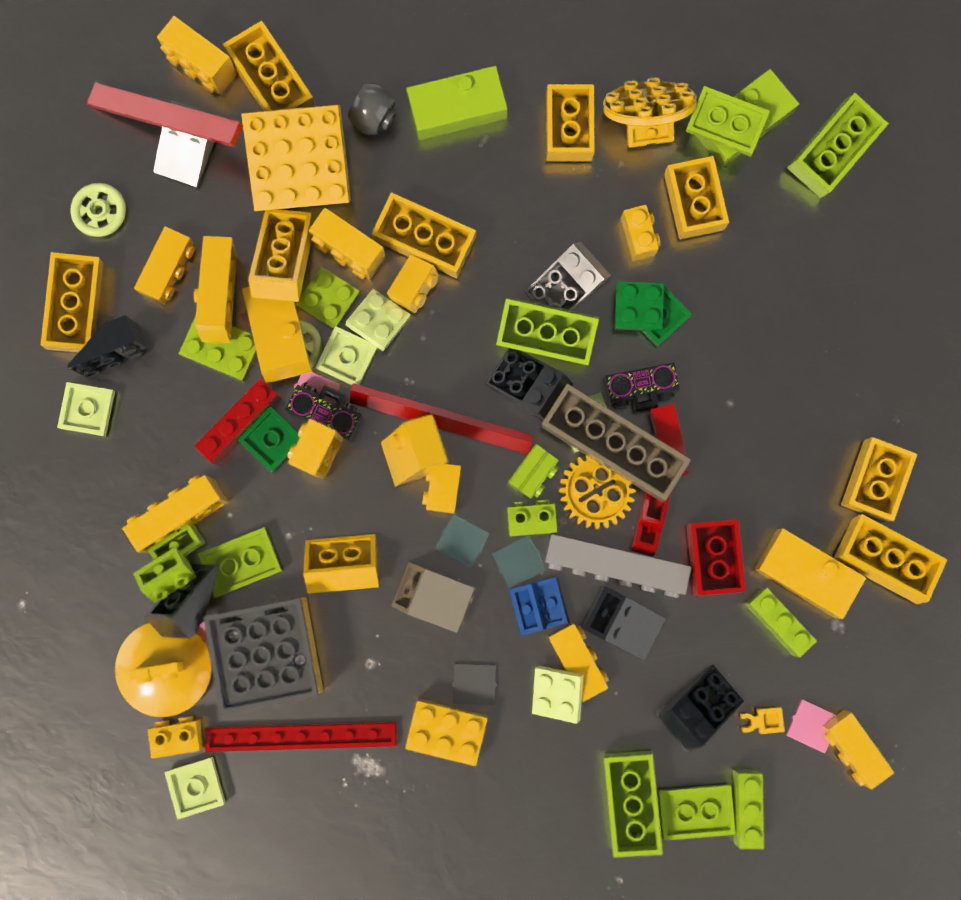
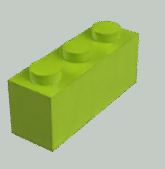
M761 587L744 603L792 656L800 658L817 642L768 588Z
M733 769V810L736 831L734 843L739 849H764L763 774L756 769Z

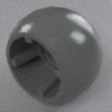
M365 84L349 109L348 118L350 123L358 131L369 135H377L382 128L387 130L397 113L393 110L396 103L394 96L388 89L379 84Z

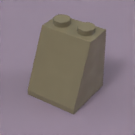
M408 562L391 606L407 615L457 633L464 623V614L467 606L473 600L474 588Z

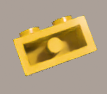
M647 205L624 210L621 221L632 260L636 261L655 256L661 243L658 233H654L653 230L654 217L652 211H648Z
M410 254L389 288L387 295L393 303L416 313L424 305L426 295L430 289L434 288L437 284L439 274L434 265Z
M443 464L426 475V481L430 482L429 491H424L422 505H426L427 511L455 514L461 466Z
M193 716L178 718V723L170 724L169 720L154 722L155 726L147 729L151 759L200 751L205 748L201 719L193 720Z

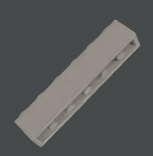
M553 534L550 535L544 563L549 564L548 568L562 571L563 567L572 569L571 574L585 577L587 572L595 574V579L609 582V578L618 580V585L632 587V583L642 585L641 590L655 593L656 589L665 591L664 595L678 598L679 594L686 595L691 571L690 566Z

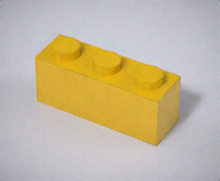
M165 226L134 289L138 293L165 305L166 301H169L174 294L175 289L173 287L177 279L180 280L184 274V265L187 259H190L194 254L195 243L191 238Z
M571 623L548 636L565 670L584 674L583 702L608 689L606 682L609 679L604 669H598L594 661L598 660L592 647L587 649L583 641L587 637L581 626L576 627L574 623Z
M844 709L822 726L826 731L824 734L825 739L832 747L834 745L840 752L837 754L839 759L846 767L849 765L854 771L852 777L859 786L864 785L872 790L894 774L889 764L851 712Z

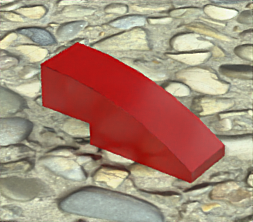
M670 404L651 409L649 415L655 433L653 436L686 456L675 405ZM688 466L686 467L681 476L689 474Z
M645 492L631 551L652 557L655 555L665 523L671 493L665 502H661Z

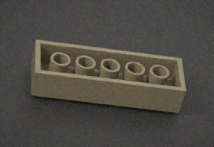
M569 384L565 386L542 423L543 429L661 502L666 501L691 459Z

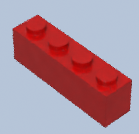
M260 378L194 447L210 463L217 465L235 447L241 435L270 406L273 407L281 397Z

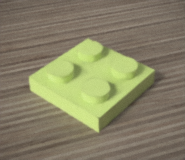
M372 289L347 319L345 325L384 352L408 322L411 314L375 289Z
M335 326L315 368L351 386L354 383L360 385L378 347Z
M66 382L57 428L106 437L115 391Z
M537 666L535 668L532 714L578 723L581 718L584 674Z
M213 757L164 772L177 819L226 804Z

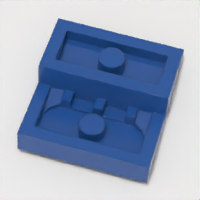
M558 577L509 589L521 635L570 623Z

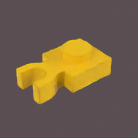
M782 707L756 709L757 715L740 713L741 719L749 718L750 720L749 726L741 727L743 733L751 732L758 728L760 734L785 732Z

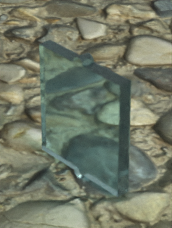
M453 515L446 529L442 530L443 535L435 549L472 568L479 553L483 552L482 547L489 533Z
M529 535L492 553L499 567L498 572L502 573L509 588L546 571L539 557L540 552L536 551Z

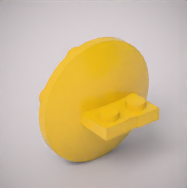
M649 78L647 82L640 83L637 81H627L623 87L606 94L603 101V111L611 120L627 125L628 147L644 146L650 143L673 142L674 122L689 116L695 111L697 96L694 91L688 88L687 83L661 82L659 78ZM640 86H647V88L638 89Z
M150 623L139 627L127 637L117 655L115 675L119 690L132 707L150 716L169 717L190 709L203 697L212 676L211 658L206 642L198 632L190 637V639L162 637Z

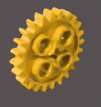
M587 455L585 456V461L580 457L577 458L578 466L570 463L569 467L572 472L565 470L563 474L567 479L560 480V483L565 485V488L558 490L559 493L565 494L560 499V502H567L568 504L563 510L572 511L569 518L577 516L578 525L583 520L586 521V528H589L591 523H594L595 530L599 529L600 523L603 524L605 529L609 527V521L616 525L618 523L616 516L623 520L625 515L622 511L629 512L631 510L627 503L635 501L629 497L630 494L636 492V490L629 488L632 483ZM596 470L605 471L607 479L605 481L598 480L595 475ZM611 480L615 481V484L605 488L600 493V496L595 494L587 500L579 502V498L591 493L594 486L595 488H600ZM583 481L587 486L586 492L577 491L575 482ZM615 490L619 495L618 501L609 500L607 492ZM590 501L596 502L599 507L598 512H589L587 503Z

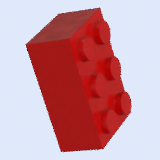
M739 520L687 524L693 595L702 596L746 592Z

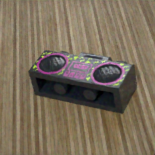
M674 362L605 375L603 378L608 406L615 405V409L629 406L628 402L632 401L634 412L658 408L657 397L660 396L661 400L675 397L674 393L680 390ZM650 395L651 400L638 402V397Z
M304 383L303 387L297 384L285 410L307 422L311 419L327 426L351 442L363 417L362 414L358 413L360 409L349 403L343 406L342 403L346 394L327 385H324L320 394H317L316 388ZM325 395L337 400L336 404L334 405L323 400Z

